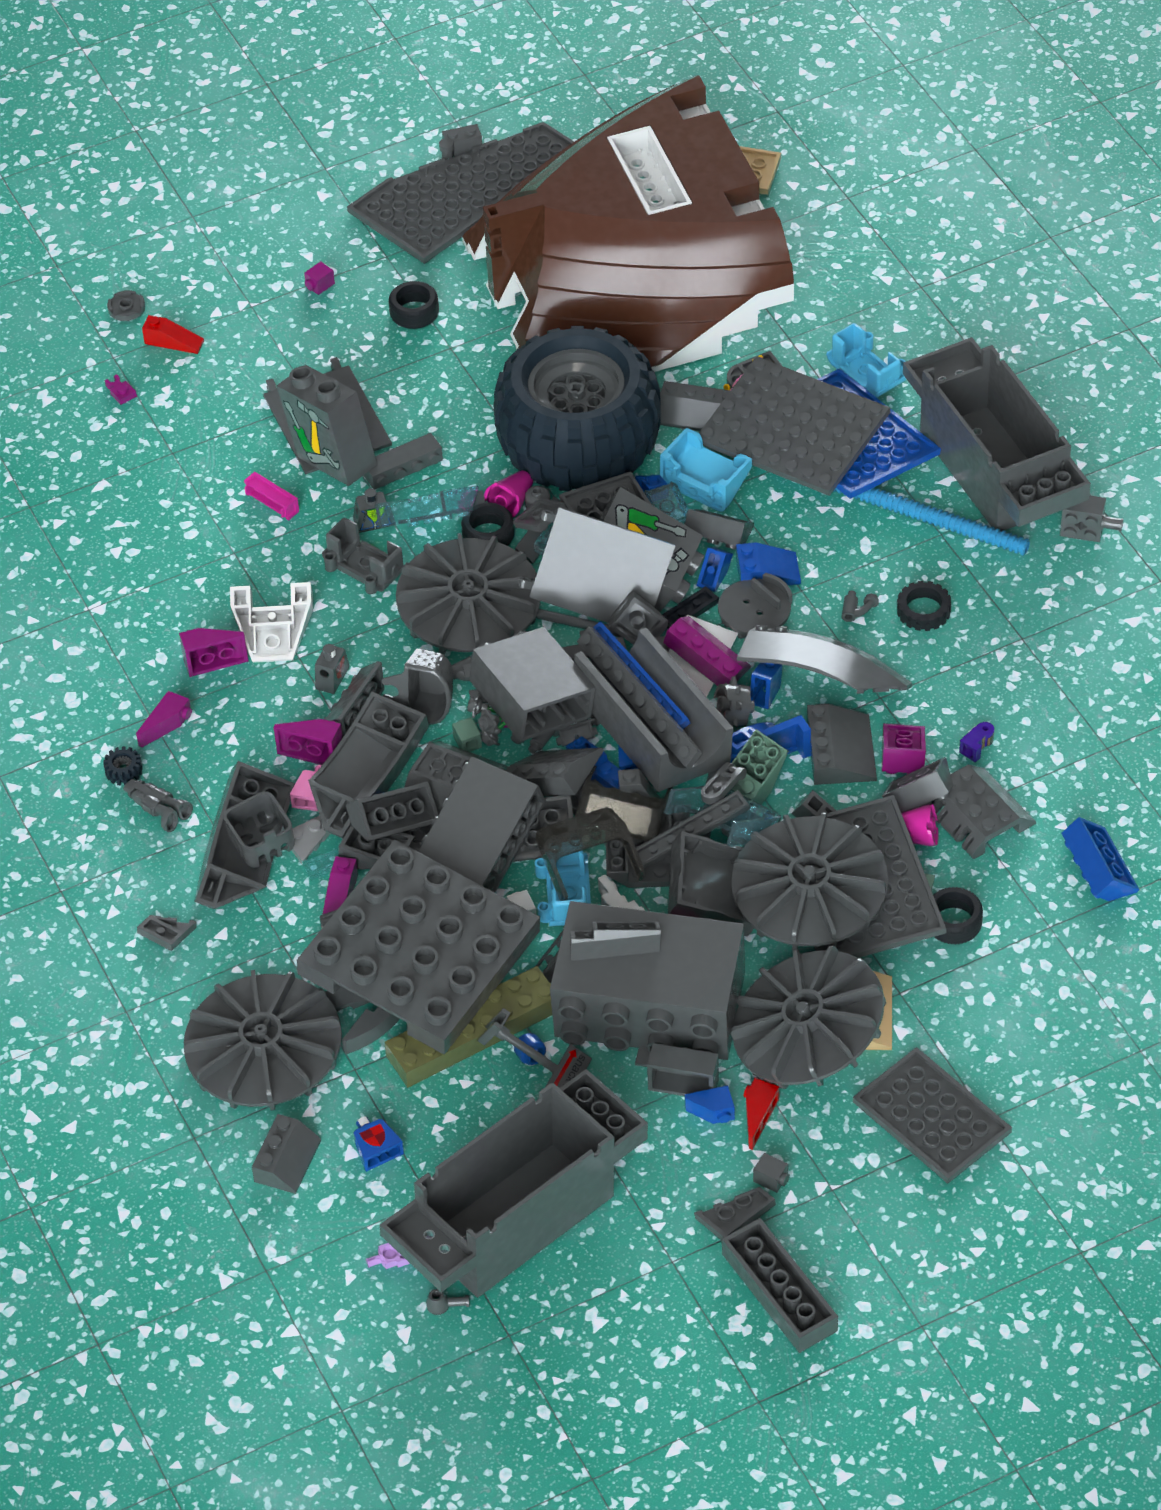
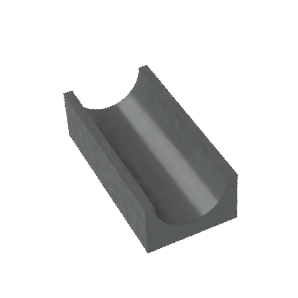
M647 628L639 630L637 640L629 653L689 719L691 724L683 730L703 752L691 769L686 768L599 667H595L582 651L575 654V664L596 687L592 714L658 792L720 769L726 762L730 763L733 727Z

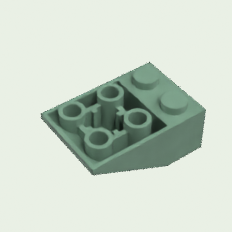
M756 729L732 762L734 767H743L747 770L745 778L739 780L731 790L734 792L739 790L745 800L754 804L759 809L771 793L789 751Z

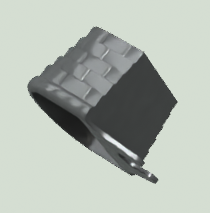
M416 649L405 663L404 672L382 679L383 685L395 686L399 691L397 696L384 694V697L426 714L429 725L440 723L449 713L453 693V669L445 655L434 651Z

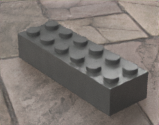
M761 1218L722 1239V1255L799 1353L838 1331V1315Z

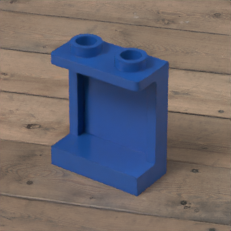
M802 715L760 731L788 750V754L798 750L803 759L811 756V728Z

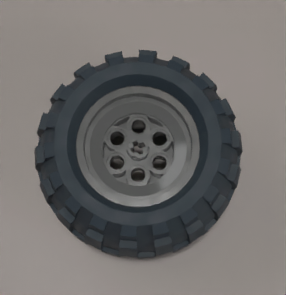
M571 326V329L566 330L556 328L548 330L544 336L539 337L536 335L527 340L526 344L521 346V348H517L505 362L503 372L499 373L494 391L495 427L505 455H509L515 468L519 471L528 472L531 479L535 480L538 484L545 487L553 485L558 487L560 491H571L572 489H578L630 471L633 473L643 464L646 455L651 454L661 425L660 388L649 360L634 345L629 343L627 339L620 335L612 336L608 334V330L597 327L594 330L584 329V326Z

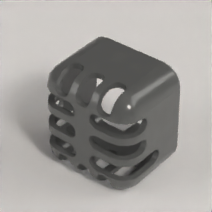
M260 792L225 811L224 821L228 837L232 840L233 845L238 849L239 854L244 858L245 863L249 867L258 868L260 867L259 862L264 861L268 863L271 861L270 856L280 857L282 856V850L290 852L294 848L295 838L291 821L271 793ZM261 811L264 812L267 819L265 824H261L257 818V814ZM249 817L253 818L256 828L250 830L246 824V820ZM278 818L279 823L276 827L264 833L260 831L261 828L271 824ZM237 823L242 824L245 831L243 835L237 834L235 830ZM282 826L284 827V829H285L284 831H282V832H280V833H278V834H275L276 832H278V831L282 828ZM247 835L253 836L251 840L245 843L241 840V838Z

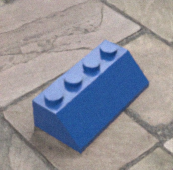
M1078 817L1061 833L1065 839L1066 847L1071 850L1074 856V862L1082 870V877L1089 883L1090 891L1096 898L1111 901L1139 891L1137 884L1105 827Z

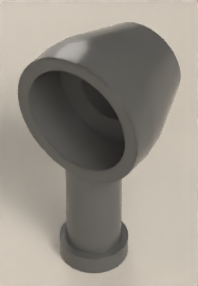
M434 1289L427 1297L426 1306L430 1313L441 1315L452 1306L470 1307L469 1295H465V1297H447L444 1292Z

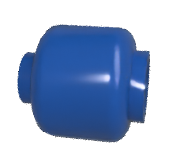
M526 1033L519 1037L521 1041L545 1056L546 1047L537 1035ZM514 1046V1052L522 1063L528 1066L539 1064Z

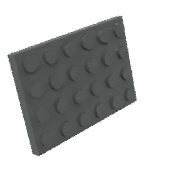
M917 1047L853 1096V1103L947 1184L1012 1133V1127Z

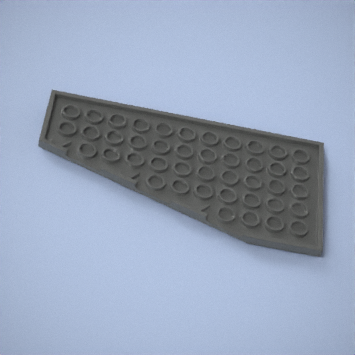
M541 122L524 128L523 132L499 141L494 139L472 147L471 151L447 160L442 158L420 166L419 170L395 179L390 177L348 205L347 211L425 264L459 240L466 231L478 222L483 215L484 206L500 201L523 179L574 141L545 122Z

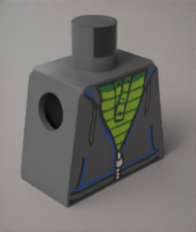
M369 488L365 490V495L355 498L353 520L358 524L359 533L394 526L383 492H376L375 489Z

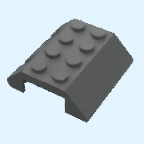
M969 764L950 774L953 787L949 795L942 800L934 799L929 804L935 806L936 813L939 812L937 822L941 823V826L956 842L965 839L962 848L973 859L985 853L987 841L1013 827L1018 833H1021L1036 824V821L985 768Z

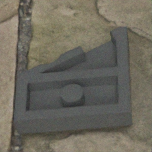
M149 915L137 926V933L172 951L196 929V921L190 920L189 923L177 922V918Z

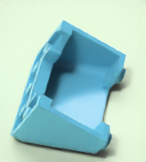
M686 428L660 454V476L666 481L667 487L720 512H723L730 505L752 468V458L747 455L737 454L732 461L703 447L701 435L689 428Z

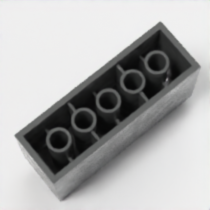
M471 757L469 762L464 764L459 780L454 782L449 798L444 800L442 810L439 816L434 818L432 828L429 834L424 836L421 843L422 846L418 852L496 893L546 800L538 785L475 757Z

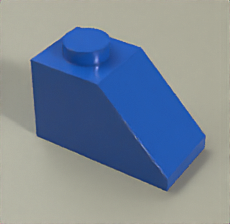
M707 548L696 586L701 588L706 586L711 591L716 592L728 572L733 553L718 548Z
M728 1085L685 1094V1109L687 1112L712 1124L735 1120V1107Z

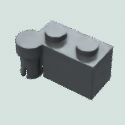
M478 124L442 131V140L439 142L442 158L447 160L448 158H453V156L471 151L472 147L481 145L482 135Z

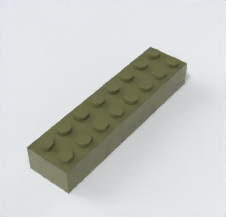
M535 966L499 984L445 1055L407 1035V1031L385 1041L386 1057L407 1088L502 1041L494 1036L484 1046L477 1040L487 1030L485 1026L503 1008L510 1012L504 1026L513 1035L551 1016V984L538 966Z

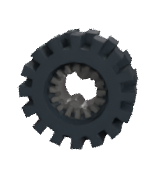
M122 746V750H119L117 747L115 752L110 750L109 755H105V760H103L105 775L111 783L114 784L116 782L117 785L121 786V782H124L125 785L131 779L135 778L138 780L140 778L139 775H142L143 769L140 755L136 750L133 751L131 747L126 750L125 746ZM121 765H127L126 768H125V767H124V768L121 767V769H120V767H119V766H121Z

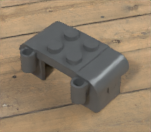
M342 518L326 534L327 548L322 552L325 570L327 572H334L338 569L365 584L366 593L375 594L377 591H384L402 573L401 570L404 566L402 548L387 541V554L363 540L360 542L357 523L347 518Z

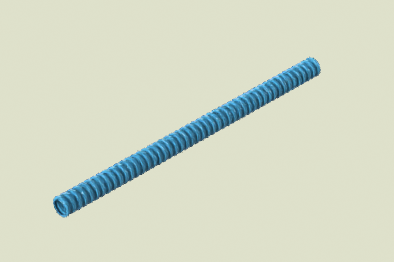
M873 487L854 497L856 500L860 498L862 502L865 500L866 503L877 504L878 507L882 506L883 509L888 508L889 511L894 510L895 513L899 512L901 515L905 514L907 517L917 518L918 521L922 519L924 523L928 521L930 525L934 523L936 527L939 525L940 528L945 527L946 530L957 531V534L962 533L963 536L968 535L969 538L980 539V542L985 541L986 544L991 543L992 546L997 545L998 548L1009 549L1010 552L1014 551V553H1020L1022 556L1029 549L1030 541L1028 538L1024 539L1022 536L1018 537V535H1012L1010 532L1006 533L1004 530L1001 532L1000 529L997 528L995 530L994 527L989 528L988 525L983 526L981 522L977 524V521L972 522L971 519L966 520L965 517L954 516V513L949 514L948 511L943 512L942 509L937 510L936 507L932 508L930 505L926 506V504H920V502H915L912 499L910 501L908 498L903 499L901 495L898 497L897 494L886 493L885 490L881 491L880 488L875 489ZM835 488L834 491H833V492H836V491H837V493H839V494L842 493V492H841L840 490H838L837 488Z

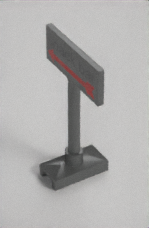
M504 1008L485 1026L487 1030L477 1040L484 1046L494 1036L502 1041L506 1040L552 1072V1076L546 1086L553 1082L558 1088L562 1087L587 1069L592 1060L591 1057L570 1044L559 1064L553 1063L510 1033V1030L504 1026L510 1012Z

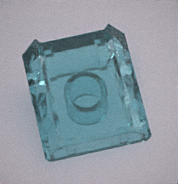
M671 481L670 484L644 491L652 506L685 524L688 507L677 484Z

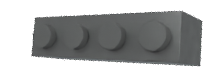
M428 433L375 456L377 466L363 476L373 489L383 487L443 461L442 447L435 437Z

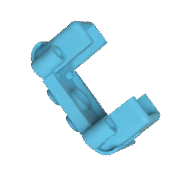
M852 323L833 335L832 349L826 353L827 359L834 368L841 369L878 398L906 380L903 375V362L906 361L898 359L891 352H888L887 365L871 352L873 349V334L865 332L856 323Z
M580 840L550 842L549 855L535 860V875L539 879H546L548 903L540 902L537 906V911L541 923H549V927L564 926L570 901L591 904L588 854L583 853V843Z

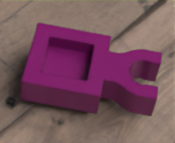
M117 374L114 375L115 382H110L108 379L104 380L105 386L110 389L111 396L120 405L137 397L136 391L127 381L121 383L120 377Z

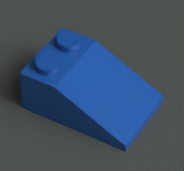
M757 542L736 544V562L740 581L753 578L763 579V574L768 573L780 578L787 585L801 584L796 552Z

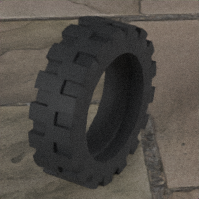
M918 581L915 584L913 582L908 587L905 586L902 589V593L898 594L897 615L900 617V621L906 623V626L909 628L913 627L918 631L921 629L930 631L932 628L935 630L940 625H944L946 619L950 618L951 596L948 595V591L945 588L943 589L940 584L935 585L931 581L927 583ZM926 597L935 600L941 607L931 614H919L912 611L907 605L914 599Z

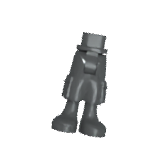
M131 779L123 787L128 796L140 805L145 812L153 817L161 816V827L168 833L174 831L177 827L178 817L182 820H187L192 814L193 806L190 802L183 799H174L170 792L157 788L152 783Z

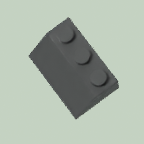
M688 509L685 525L703 535V538H707L708 543L718 545L719 542L726 543L725 547L736 549V544L746 543L754 526L752 522L701 509Z
M944 757L892 781L882 797L894 795L901 813L931 804V801L934 799L942 800L946 798L953 787L947 759Z
M277 1114L252 1165L254 1182L296 1194L318 1149L321 1138L298 1119Z

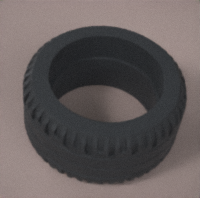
M409 281L395 287L389 295V312L392 320L399 326L408 329H418L431 324L439 313L438 295L435 289L429 284L420 281ZM409 302L425 303V305L419 308L403 307L404 304Z
M481 503L471 507L463 515L461 521L463 538L490 540L492 536H497L498 542L506 546L513 540V517L504 506L496 503ZM486 523L501 526L497 531L490 533L475 530L477 526Z
M960 887L945 888L933 894L940 912L948 908H959L968 912L971 916L967 921L958 924L944 921L947 933L935 936V939L947 944L956 945L966 943L975 938L982 927L983 907L978 897L971 893V891Z

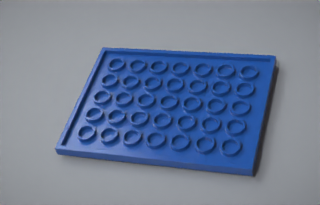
M837 369L817 379L885 405L841 369ZM890 409L891 413L836 488L851 499L940 455L941 448Z

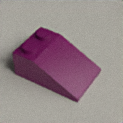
M196 628L179 633L183 660L189 677L248 662L244 632Z
M315 719L275 724L273 727L277 754L319 765L324 764L342 740L341 724L335 721Z
M883 723L882 771L889 774H897L898 772L909 774L924 767L926 755L925 726Z

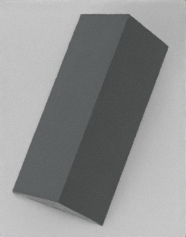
M659 921L592 922V931H570L571 961L660 952L661 928Z

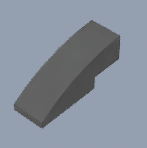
M377 1007L374 1012L366 1009L342 1039L344 1053H352L373 1043L388 1032L400 1018L380 1007Z

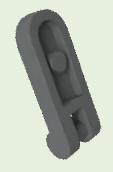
M726 762L701 789L702 801L713 805L723 799L739 780L745 778L747 770L743 767L736 768L732 763Z

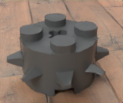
M732 676L729 684H719L714 694V698H717L716 709L732 727L747 726L749 715L754 712L755 703L751 701V687L738 685L735 676Z

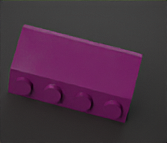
M689 616L680 617L666 632L663 643L717 686L719 684H729L732 676H735L736 681H738L751 668L749 663L737 661L738 655Z

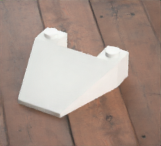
M311 582L290 583L291 605L253 607L250 586L230 587L231 610L239 631L244 632L246 648L253 663L294 660L313 612Z

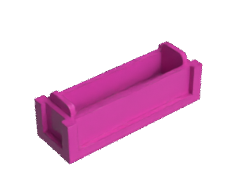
M255 471L244 480L246 484L245 494L254 497L281 514V517H285L289 521L299 512L297 497Z

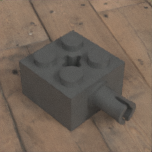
M1090 495L1089 500L1062 510L1060 536L1100 543L1104 528L1122 531L1124 518L1106 516V498Z

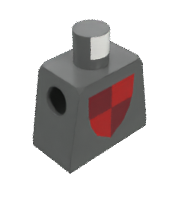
M333 644L323 646V650L315 663V689L335 694L350 667L345 649L336 647Z

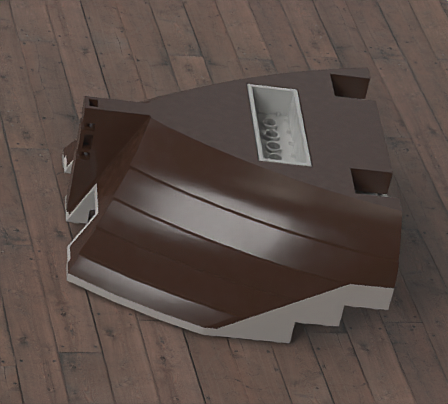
M695 75L636 103L580 137L538 167L500 201L484 206L482 217L462 236L468 254L471 253L474 260L485 257L487 259L488 281L486 286L497 309L515 305V293L522 292L526 300L510 333L516 350L525 345L526 341L532 337L546 335L548 330L556 328L566 330L571 329V326H584V329L594 330L597 327L608 330V334L612 336L620 335L627 339L640 353L646 356L652 370L656 372L722 354V337L758 327V310L794 301L793 267L781 220L774 207L766 209L763 207L759 199V181L720 111L710 112L707 107L706 86L699 75Z

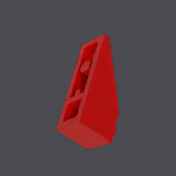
M148 315L142 327L144 344L198 354L204 343V338L167 318Z
M754 1078L752 1084L747 1085L744 1091L748 1147L751 1150L754 1149L779 1101V1086Z

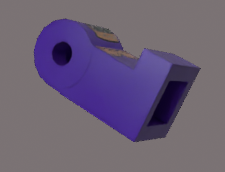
M981 722L960 740L959 753L976 763L981 758V750L993 743L994 726L989 722Z

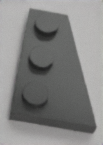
M761 1187L735 1196L734 1200L725 1204L717 1203L713 1205L712 1209L705 1212L702 1210L694 1212V1216L697 1221L722 1240L724 1237L758 1219L774 1207L776 1202L771 1195Z

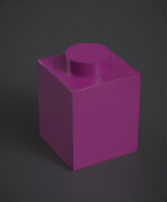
M321 261L304 272L305 286L317 295L335 284L333 269Z

